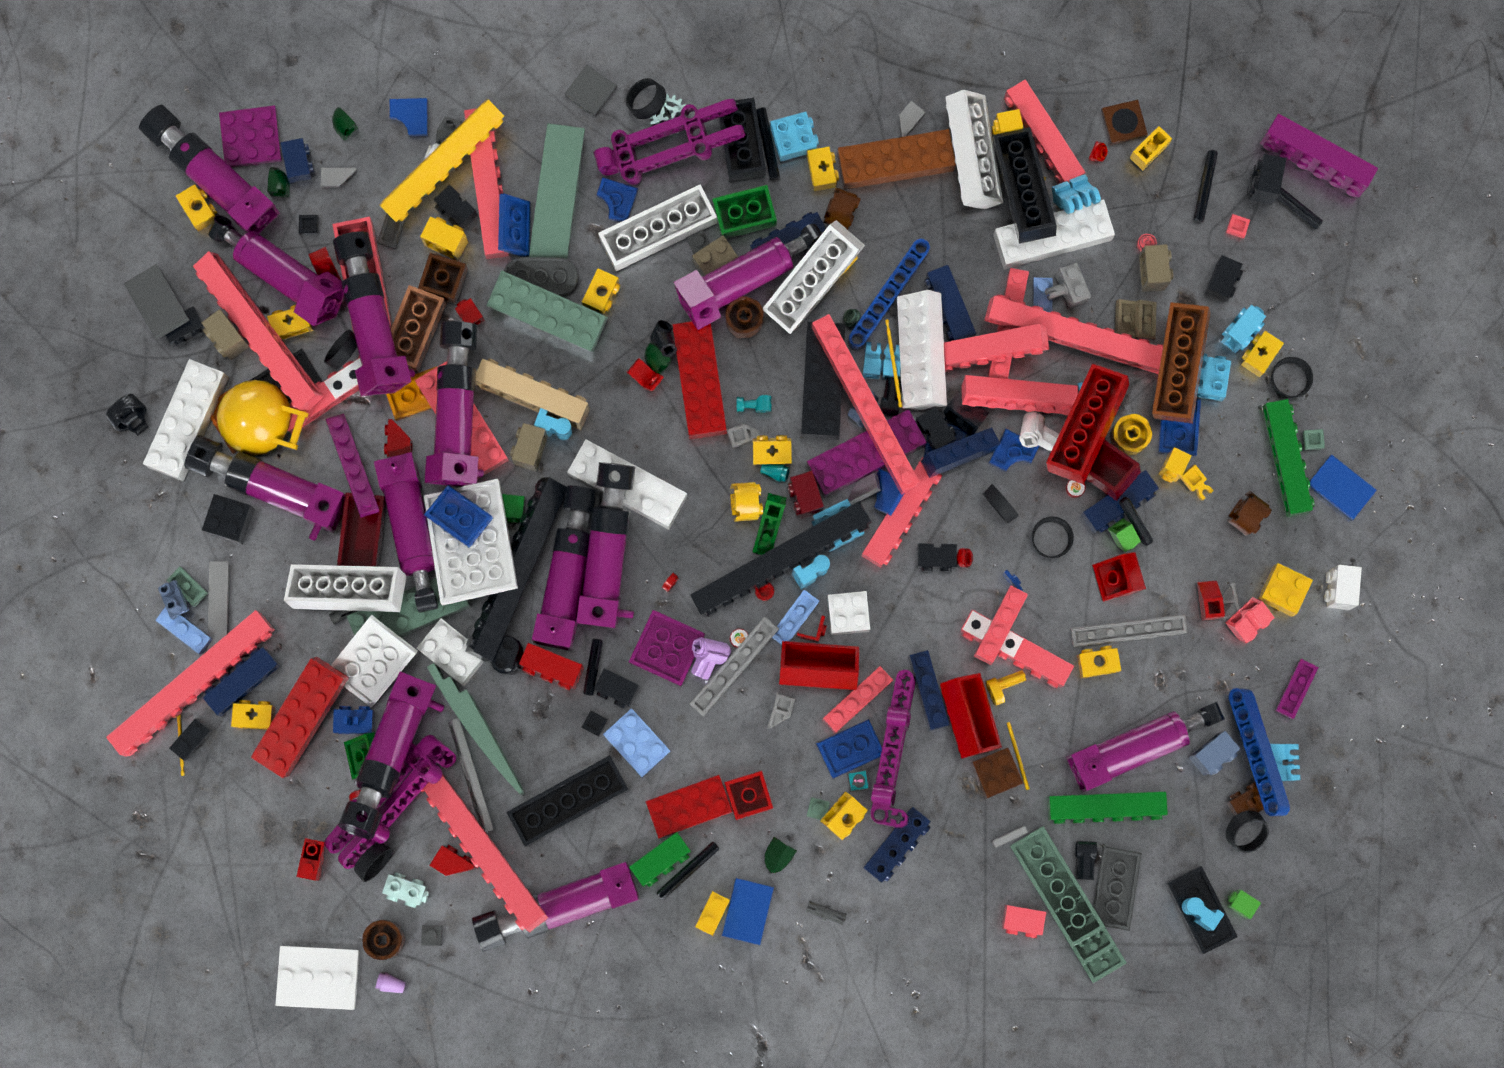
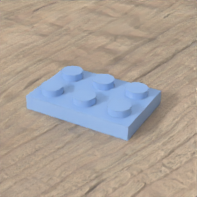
M632 708L603 734L642 778L671 752Z

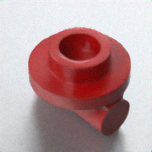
M1096 141L1088 159L1091 161H1103L1108 154L1106 144Z

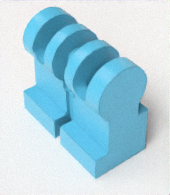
M1085 174L1069 180L1070 184L1065 181L1052 186L1053 203L1061 210L1064 209L1067 214L1073 213L1074 209L1081 210L1083 205L1089 207L1091 202L1097 204L1101 201L1098 189L1088 182Z
M866 342L862 376L868 379H879L880 373H882V380L894 378L889 344H886V349L884 350L885 359L881 360V343H877L876 351H872V342ZM896 344L894 356L899 379L901 365L900 347Z
M540 408L534 426L545 429L550 438L553 434L560 440H568L572 435L569 420L566 418L556 419L550 417L547 410Z
M818 555L813 563L802 569L800 565L793 568L792 576L800 589L803 590L815 583L817 577L824 576L829 569L830 561L825 555Z
M1270 744L1282 781L1301 780V775L1291 774V770L1300 769V765L1292 763L1283 765L1282 762L1283 760L1292 762L1300 759L1299 755L1290 754V750H1299V744Z
M1197 897L1187 898L1182 903L1183 912L1187 915H1193L1195 917L1194 922L1207 931H1214L1224 916V913L1218 909L1211 911L1206 908L1203 901Z

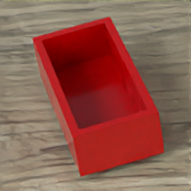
M782 641L779 685L857 690L859 675L858 646Z
M981 673L957 677L940 683L961 759L1002 748Z
M719 775L645 801L659 839L732 813Z

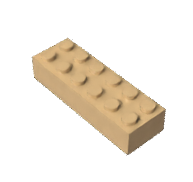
M493 359L481 360L476 371V386L538 413L540 408L545 409L550 417L556 419L566 418L569 420L571 427L582 430L590 412L589 404L586 402L587 399L579 395L573 397L569 395L567 390L562 388L554 389L546 381L541 380L537 382L529 374H518L516 369L510 366L501 367Z

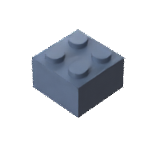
M1226 731L1217 733L1188 758L1203 776L1207 774L1211 776L1223 768L1222 764L1224 762H1231L1238 756L1236 752L1240 748Z

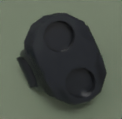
M131 393L118 399L106 413L112 426L119 432L130 430L138 436L149 427L144 418L147 410L146 406ZM137 418L140 419L142 422L133 429L131 423Z
M510 636L502 638L495 657L491 662L494 670L507 674L522 668L519 663L524 652L520 641Z

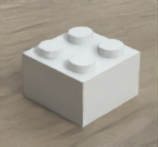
M1337 565L1327 572L1326 583H1328V591H1325L1324 602H1327V608L1350 610L1359 606L1362 567Z
M866 591L830 594L827 596L831 635L870 631Z

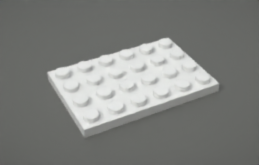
M499 479L455 488L460 494L490 514L493 519L471 547L468 548L427 518L442 606L518 588ZM442 492L424 495L426 511Z

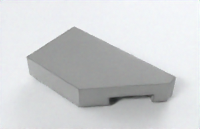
M912 101L899 114L901 137L907 136L926 113Z
M321 168L320 186L321 188H341L357 172V169Z
M746 424L727 429L732 448L751 443L757 436L765 435V433Z
M872 473L858 480L848 498L850 505L881 491L878 475Z
M1232 582L1222 595L1225 617L1221 618V621L1229 620L1240 609L1235 582Z
M776 694L767 728L771 729L790 718L795 698Z
M1022 826L992 840L991 844L993 848H997L1028 833L1025 826Z

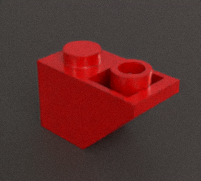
M326 247L308 254L317 275L329 272L341 280Z
M388 419V424H385V436L388 437L387 443H384V455L390 458L410 452L413 454V441L393 419Z
M1217 581L1197 582L1202 621L1225 617L1223 597Z
M305 838L296 877L314 881L320 880L324 862L325 842Z
M449 844L447 847L444 845L440 847L429 865L445 876L475 870L476 868L469 856L464 855L461 857L457 854L458 850Z

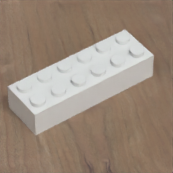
M961 90L946 96V109L949 115V127L952 133V145L955 151V163L958 170V181L960 183L963 205L988 209L1002 204L1003 198L985 95Z
M700 184L599 232L598 235L615 271H619L690 235L717 224V216Z
M1101 200L1097 204L1091 203L1089 207L1083 205L1081 210L1074 209V212L1071 214H1067L1064 210L1053 213L1057 225L1056 236L1019 244L1014 224L996 228L993 236L1003 269L1112 241L1115 233L1105 200Z
M837 220L826 228L766 303L763 311L789 334L793 333L804 322L865 245Z
M924 290L898 296L902 408L920 411L947 406L941 293Z
M189 359L143 462L145 466L184 482L189 469L185 468V459L190 446L198 435L204 436L211 421L210 417L213 415L218 404V399L229 380V377L224 372Z
M585 439L567 473L569 477L603 494L604 487L596 485L599 462L635 465ZM635 466L633 490H624L622 505L669 530L687 498V493ZM613 471L611 474L612 479L619 481L620 474L617 471Z
M291 564L284 601L293 609L400 612L407 575L398 567Z

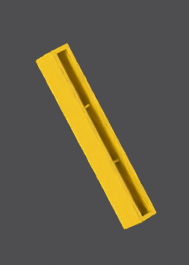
M486 99L379 205L395 222L398 220L403 221L409 215L407 211L412 206L416 208L423 201L421 199L422 196L433 192L436 188L434 185L439 180L441 182L449 176L448 171L452 167L456 169L463 162L461 158L466 153L470 155L477 148L475 145L479 141L483 142L489 137L490 134L488 132L493 127L496 129L503 123L502 118L504 115L489 99Z

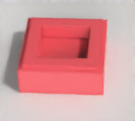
M1232 214L1226 233L1244 239L1250 219Z

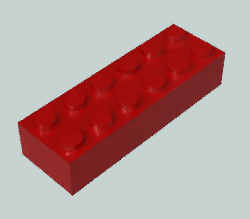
M692 321L672 324L675 345L677 347L676 353L689 440L727 434L711 323L697 330Z
M1092 363L1046 462L1048 472L1084 485L1128 390L1129 379L1127 375Z
M311 658L251 758L282 778L290 776L349 677L320 658Z

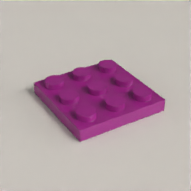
M275 105L219 112L224 161L231 168L282 161Z
M653 610L629 663L678 686H682L695 658L692 644L694 640L700 637L704 638L706 634Z

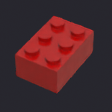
M530 643L527 644L519 663L524 673L532 676L535 673L539 674L542 680L551 684L553 681H556L559 687L568 691L571 688L576 690L584 670L582 664Z

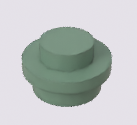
M848 309L843 315V321L848 327L856 326L861 319V313L857 309Z

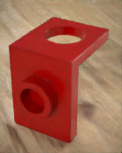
M639 358L627 371L637 383L649 391H653L664 378L662 375L655 373Z
M821 616L816 637L797 633L796 637L819 643L820 636L825 635L827 625H823L825 616Z

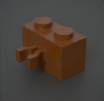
M1256 782L1246 786L1247 791L1243 793L1238 791L1229 796L1231 800L1226 803L1234 817L1248 810L1256 812L1264 810Z

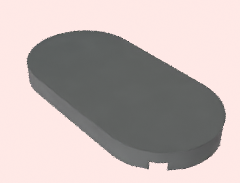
M518 257L511 260L504 268L505 272L560 296L571 293L576 288L579 280L576 266L565 258Z

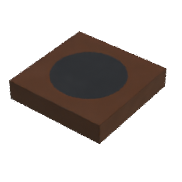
M1138 99L1101 109L1110 145L1147 137L1148 133Z

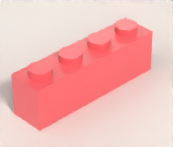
M1013 586L1008 588L974 657L989 665L993 664L1028 596L1027 593Z
M879 666L857 687V690H853L822 720L836 734L892 683L893 679Z

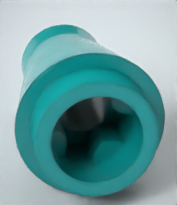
M762 464L760 473L781 483L782 481H787L790 467H786V464Z

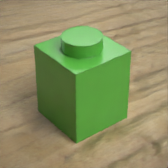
M1124 518L1108 528L1117 547L1124 552L1134 549L1141 542L1132 524Z
M1242 890L1233 891L1227 900L1229 901L1227 907L1246 919H1251L1261 902Z

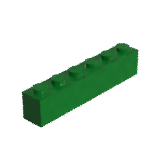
M1288 399L1266 403L1262 406L1286 517L1310 513L1313 511L1315 504L1313 497L1309 493V478L1305 476L1306 463L1301 458L1302 445L1296 436L1298 427L1292 418L1294 414L1293 406L1289 404Z
M1166 792L1047 797L1048 820H1053L1054 824H1064L1065 820L1073 819V823H1085V819H1092V822H1104V818H1112V822L1124 821V817H1131V821H1141L1143 817L1151 816V820H1163L1162 816L1168 815Z

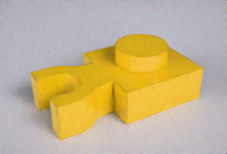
M1192 465L1180 478L1190 491L1196 490L1200 500L1205 499V496L1202 494L1204 489L1208 493L1213 492L1210 486L1204 484L1207 478L1196 465Z

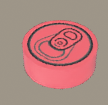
M1143 234L1137 241V247L1140 252L1144 246L1157 245L1156 238L1151 234Z

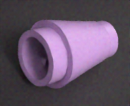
M386 972L384 974L379 973L375 988L380 989L379 991L403 993L406 982Z

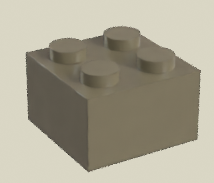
M723 235L693 254L692 262L701 275L704 276L738 258V256Z
M1167 244L1144 246L1139 254L1142 292L1165 291L1171 280H1173V269H1170L1169 266L1172 255L1171 250H1168Z
M221 309L201 322L205 327L203 332L213 343L216 342L214 346L224 358L227 356L232 361L249 348V345Z
M523 423L522 428L519 427L517 430V444L512 446L510 456L515 466L537 472L548 435L543 428Z

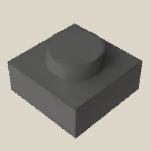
M704 230L686 237L693 254L710 244Z
M422 925L421 945L442 946V926Z

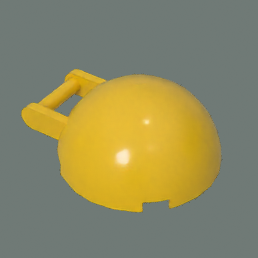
M251 380L236 384L223 396L218 406L217 425L223 439L234 450L256 456L267 454V452L275 449L277 445L297 450L300 432L304 420L308 418L309 413L290 408L285 394L276 385L266 381ZM291 414L298 415L290 441H283L289 429Z

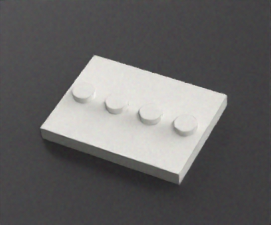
M371 615L331 666L349 677L344 687L372 708L396 679L399 672L414 657L417 650Z
M280 946L275 1006L355 1010L360 950Z

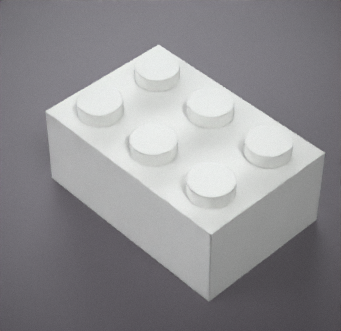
M442 618L417 647L420 652L463 686H465L484 662L465 652L468 639Z

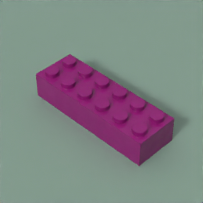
M1279 113L1260 142L1266 150L1274 151L1280 154V157L1287 158V161L1291 160L1296 163L1299 168L1313 172V175L1317 178H1324L1333 187L1344 189L1352 197L1359 198L1378 170V167Z
M909 409L887 420L905 456L926 446L927 442ZM867 431L807 461V467L809 471H813L816 484L824 498L886 467Z

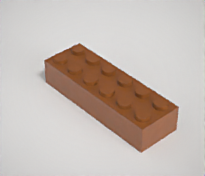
M949 129L839 147L837 151L844 190L954 172L956 166Z
M1170 302L1152 411L1154 419L1193 424L1211 314L1208 306Z

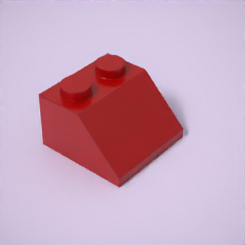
M1136 552L1121 554L1092 565L1103 601L1146 589Z

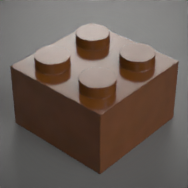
M429 253L418 289L442 297L445 301L457 305L468 272L467 265Z
M1009 748L970 763L985 799L1024 784Z

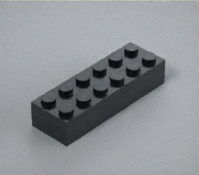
M1028 127L993 135L994 150L1019 244L1056 236L1057 225L1031 128Z
M807 322L801 438L839 440L842 384L812 330V322ZM834 323L845 342V324Z
M609 755L506 813L523 845L528 847L628 792L629 789L612 757Z

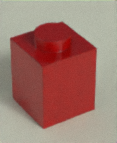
M471 298L468 300L464 299L457 304L455 310L463 322L473 323L478 326L485 321Z

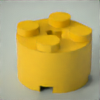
M1138 414L1123 416L1117 421L1111 431V444L1126 455H1137L1142 452L1152 438V430L1148 420ZM1130 431L1133 432V438L1129 437Z
M755 482L731 484L730 489H734V494H730L732 515H736L733 519L734 522L758 520L760 515H763V505L759 503L758 497L761 496L760 484Z

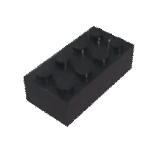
M753 97L735 100L737 110L731 114L719 117L720 131L735 125H742L745 132L743 138L723 145L728 180L735 181L766 176L755 99Z

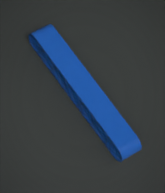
M918 239L913 243L856 324L848 339V345L852 350L858 351L865 346L897 300V297L900 296L921 266L930 249L927 240ZM923 246L926 251L920 253L916 250V247ZM907 261H912L915 264V266L913 268H909L905 265V263ZM896 276H901L904 278L905 281L903 283H898L895 281L894 278ZM886 291H891L894 294V296L892 298H886L884 296V293ZM880 306L883 312L880 314L875 313L873 308ZM869 321L873 327L866 329L862 324ZM858 336L862 342L855 344L852 342V338Z
M1234 688L1229 693V701L1264 810L1269 816H1286L1290 811V804L1255 696L1250 689Z

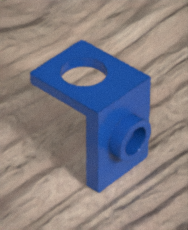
M1008 570L1004 571L1002 575L1009 584L1023 591L1018 577L1015 574L1011 575Z

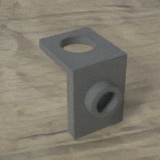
M445 116L437 128L436 143L441 144L440 139L447 138L462 121Z

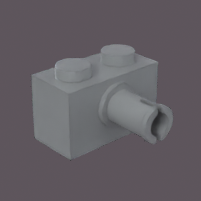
M1077 263L1060 268L1055 274L1058 285L1045 289V294H1049L1047 296L1048 300L1063 295L1068 309L1085 304L1091 298Z

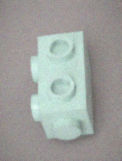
M397 872L394 875L388 874L382 892L387 895L386 899L395 902L401 899L405 901L404 905L416 908V905L422 906L423 902L426 903L429 891H427L428 887L424 886V881L415 878L409 881L405 879L406 875Z

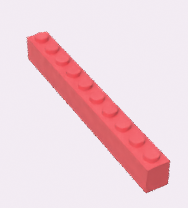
M208 251L193 265L197 271V277L205 282L207 285L206 289L217 298V304L228 313V319L239 328V334L246 338L249 342V347L254 352H257L260 362L271 371V377L279 382L282 392L291 398V404L294 408L309 411L324 397L269 324L268 320L217 253Z
M996 295L989 300L984 319L986 322L1009 329L1042 324L1047 327L1048 341L1159 375L1163 345L1161 344L1153 345L1146 339L1137 340L1132 338V335L1126 333L1117 334L1114 333L1115 330L1110 328L1101 329L1094 323L1086 322L1085 324L1079 322V319L1075 317H1063L1059 312L1043 311L1042 307H1030L1020 300H1008V297L1004 295Z
M830 314L812 322V330L900 494L902 495L918 487L920 482Z
M255 610L106 738L120 755L125 757L133 755L138 750L137 747L142 743L150 741L153 737L152 735L157 730L164 729L171 718L179 716L183 712L182 709L193 704L198 699V695L213 686L212 684L217 679L220 680L228 673L227 671L231 667H235L241 662L245 655L251 654L262 641H267L275 629L262 613Z
M442 773V777L437 783L431 784L428 782L421 790L422 793L425 791L429 796L426 798L428 803L433 808L436 806L440 811L437 813L443 823L448 822L450 833L454 838L458 836L461 840L460 847L465 853L469 852L472 855L471 862L476 868L480 867L484 873L481 875L488 884L490 882L493 884L495 895L499 899H504L506 902L504 907L510 915L514 913L517 917L515 922L521 930L526 929L530 933L548 919V916Z

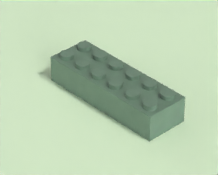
M502 270L486 305L591 352H594L608 319L606 315Z
M437 578L429 580V583L435 592L438 609L419 613L414 597L417 591L415 586L404 591L400 612L357 611L346 617L354 636L369 617L373 615L402 638L437 623L441 618L444 620L471 608L468 600L442 606Z

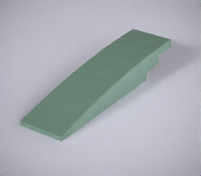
M547 123L529 257L565 258L568 260L581 173L580 167L585 128Z
M436 664L429 665L427 668L471 737L520 795H525L526 793L472 694L468 690L461 692L452 677L449 676L445 679Z
M1044 826L1010 846L1092 983L1094 984L1127 964Z

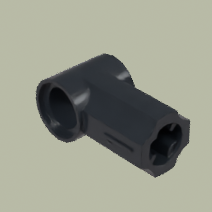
M659 320L650 335V339L658 345L662 356L669 357L677 351L671 336L673 327L670 323Z
M893 377L886 378L884 395L880 404L883 415L896 416L899 414L900 407L898 406ZM898 379V381H899L900 393H901V389H902V388H901V380Z
M1076 841L1077 879L1094 880L1097 842Z

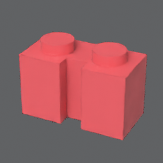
M1252 597L1225 623L1237 639L1248 643L1256 637L1259 628L1264 629L1270 624L1274 616L1263 601Z
M1005 905L1002 929H1006V933L1018 935V931L1025 932V937L1037 939V935H1043L1046 912Z

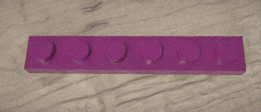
M344 413L327 418L326 423L360 518L379 512Z

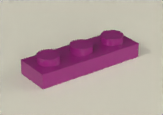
M1303 659L1299 660L1275 709L1276 712L1290 719L1295 718L1319 667Z

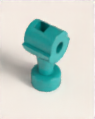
M761 395L757 399L745 401L744 397H737V412H744L745 408L755 409L757 413L772 412V396Z

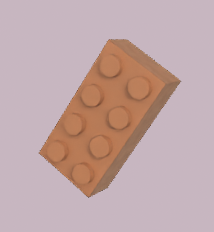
M410 285L392 324L391 332L397 356H406L408 369H413L419 373L447 303L442 297Z

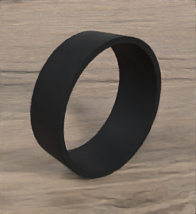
M645 78L639 80L629 89L626 96V105L634 117L648 119L657 114L663 107L666 100V91L662 85L653 79ZM656 85V94L653 100L644 108L633 109V102L639 92L648 86Z
M350 329L345 331L335 341L326 354L324 363L339 369L357 349L355 335Z
M1286 357L1278 361L1274 366L1271 374V384L1275 392L1282 397H1300L1310 390L1313 384V372L1309 364L1303 359ZM1283 364H1296L1306 374V386L1296 396L1282 393L1275 385L1274 372Z
M993 484L983 493L987 501L1007 523L1019 516L1012 505Z
M1055 516L1043 518L1033 528V546L1044 557H1061L1073 545V530L1062 518ZM1047 522L1061 525L1068 535L1066 549L1056 556L1043 554L1034 543L1036 530Z
M1252 810L1244 811L1236 815L1229 822L1225 833L1226 839L1238 851L1250 853L1259 849L1266 842L1269 835V827L1260 813ZM1252 821L1262 822V830L1255 840L1246 845H1236V835L1242 826Z
M384 843L373 844L357 861L354 867L355 873L363 882L371 880L386 866L392 857L393 849Z

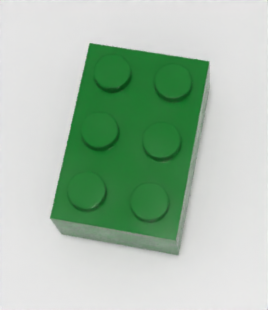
M767 185L712 199L720 235H724L726 239L777 226V219Z
M676 832L629 868L642 886L647 885L651 887L659 881L657 879L659 875L663 873L666 876L675 869L673 865L678 861L682 864L688 860L691 850L678 832Z

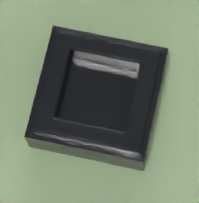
M299 215V235H318L319 216Z
M590 710L581 728L599 737L608 719Z

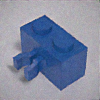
M339 706V710L334 709V734H367L375 732V711L370 710L369 706H359L358 710H351V706Z

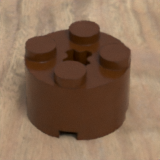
M836 187L833 192L834 197L830 199L823 223L830 225L837 220L848 230L854 220L852 212L854 213L855 209L858 208L861 198H858L856 194Z
M741 296L730 302L726 310V325L735 337L750 338L762 329L764 312L757 300ZM744 314L746 317H748V319H741V315Z
M1249 491L1245 494L1247 498L1245 500L1240 499L1229 514L1231 519H1227L1228 523L1244 535L1256 534L1261 527L1260 522L1263 518L1266 519L1272 512L1269 504Z
M379 920L371 923L364 930L362 937L364 951L371 958L377 960H387L398 955L405 941L401 927L390 920ZM380 936H386L387 943L380 944Z

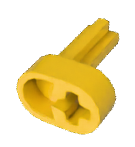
M1023 670L999 679L994 677L985 681L988 693L995 706L1005 702L1003 689L1026 681V675Z

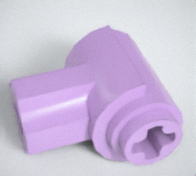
M703 637L694 640L692 651L696 661L691 673L708 680L715 664H723L730 657V646L725 642Z

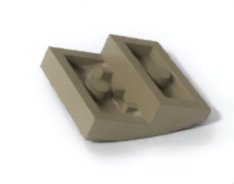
M1116 300L1115 333L1130 334L1134 339H1156L1157 302Z

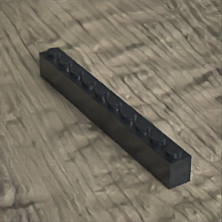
M550 477L541 478L536 483L535 493L529 499L528 509L521 517L520 527L512 538L511 550L518 588L489 595L488 600L482 606L480 618L474 624V632L467 640L465 652L482 661H493L567 491L565 485Z
M858 501L690 594L699 613L709 617L717 613V608L722 605L725 608L733 604V599L739 596L741 598L751 594V589L755 587L760 589L766 586L769 579L774 578L776 580L784 576V571L789 568L793 570V568L802 565L800 562L806 559L808 561L815 559L818 556V552L822 550L827 552L833 549L836 542L840 540L845 542L851 539V534L856 531L861 533L869 528L868 525L872 522L862 503Z

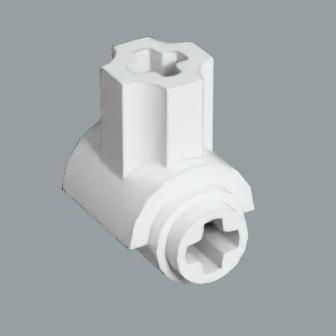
M1035 411L1027 412L1023 416L1019 437L1022 446L1031 448L1039 445L1048 451H1052L1059 434L1045 426V419L1040 413Z

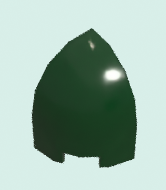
M340 107L335 109L332 116L333 128L345 141L358 127Z
M270 167L268 173L267 192L270 196H290V183L287 175L276 167Z
M649 343L647 345L644 355L645 362L655 373L661 375L671 364V359L662 356L659 348L654 344Z
M773 837L765 852L764 861L766 868L771 873L780 872L789 864L797 850L786 845L778 838Z

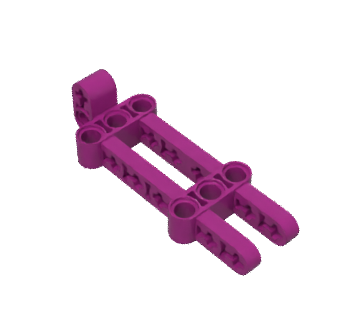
M735 99L723 100L701 109H697L691 104L685 105L681 110V116L629 135L623 130L614 131L611 135L614 150H611L609 147H602L593 152L598 170L605 176L620 172L626 182L630 185H637L641 182L643 173L694 155L700 160L709 159L713 148L739 140L745 136L742 125H735L710 135L707 134L704 123L735 112L737 110ZM695 112L694 117L688 118L689 113ZM696 129H700V133L697 136H693V132ZM686 130L689 142L640 160L637 159L634 148ZM625 137L624 142L618 144L619 139ZM705 146V151L698 153L699 148ZM630 154V158L627 161H623L624 156ZM635 171L634 177L629 179L630 172Z
M901 670L896 676L891 706H889L887 712V727L876 783L873 786L871 795L872 820L877 824L895 828H903L909 821L908 815L903 810L891 808L895 803L896 784L906 732L910 725V711L916 685L915 678L909 670ZM906 677H908L909 680H910V681H907V682H906V685H905V688H907V691L904 690V683H903V681H902V680H905ZM902 696L906 697V700L902 701L903 708H901V703L898 700L902 699ZM894 729L897 730L896 734L899 739H895V742L891 740V737L895 736ZM891 753H893L895 758H892L890 763L887 756H891ZM889 772L892 777L887 779V783L889 784L884 785L886 784V779H884L883 776L887 775ZM877 810L885 811V818L883 820H876L875 813ZM889 811H892V816L898 817L901 814L905 818L904 821H900V824H897L895 819H890V823H888Z
M434 735L425 736L417 746L412 743L400 771L397 784L393 789L394 793L388 799L381 797L379 800L380 802L376 810L380 807L378 811L382 814V818L374 838L365 839L355 836L352 839L353 834L342 830L337 825L325 839V847L333 854L340 852L344 848L338 856V862L345 869L353 868L363 853L376 842L382 844L387 841L390 835L388 828L427 783L435 784L441 779L442 770L436 763L444 768L451 767L456 761L455 753Z

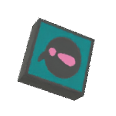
M867 770L847 773L850 792L869 789Z

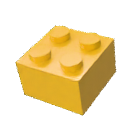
M430 216L420 235L424 246L455 261H459L468 244L466 234L463 232L464 230L457 225L452 227L446 224L447 222L440 217L435 219Z
M1277 563L1272 567L1258 599L1263 601L1264 604L1293 617L1297 615L1313 580Z

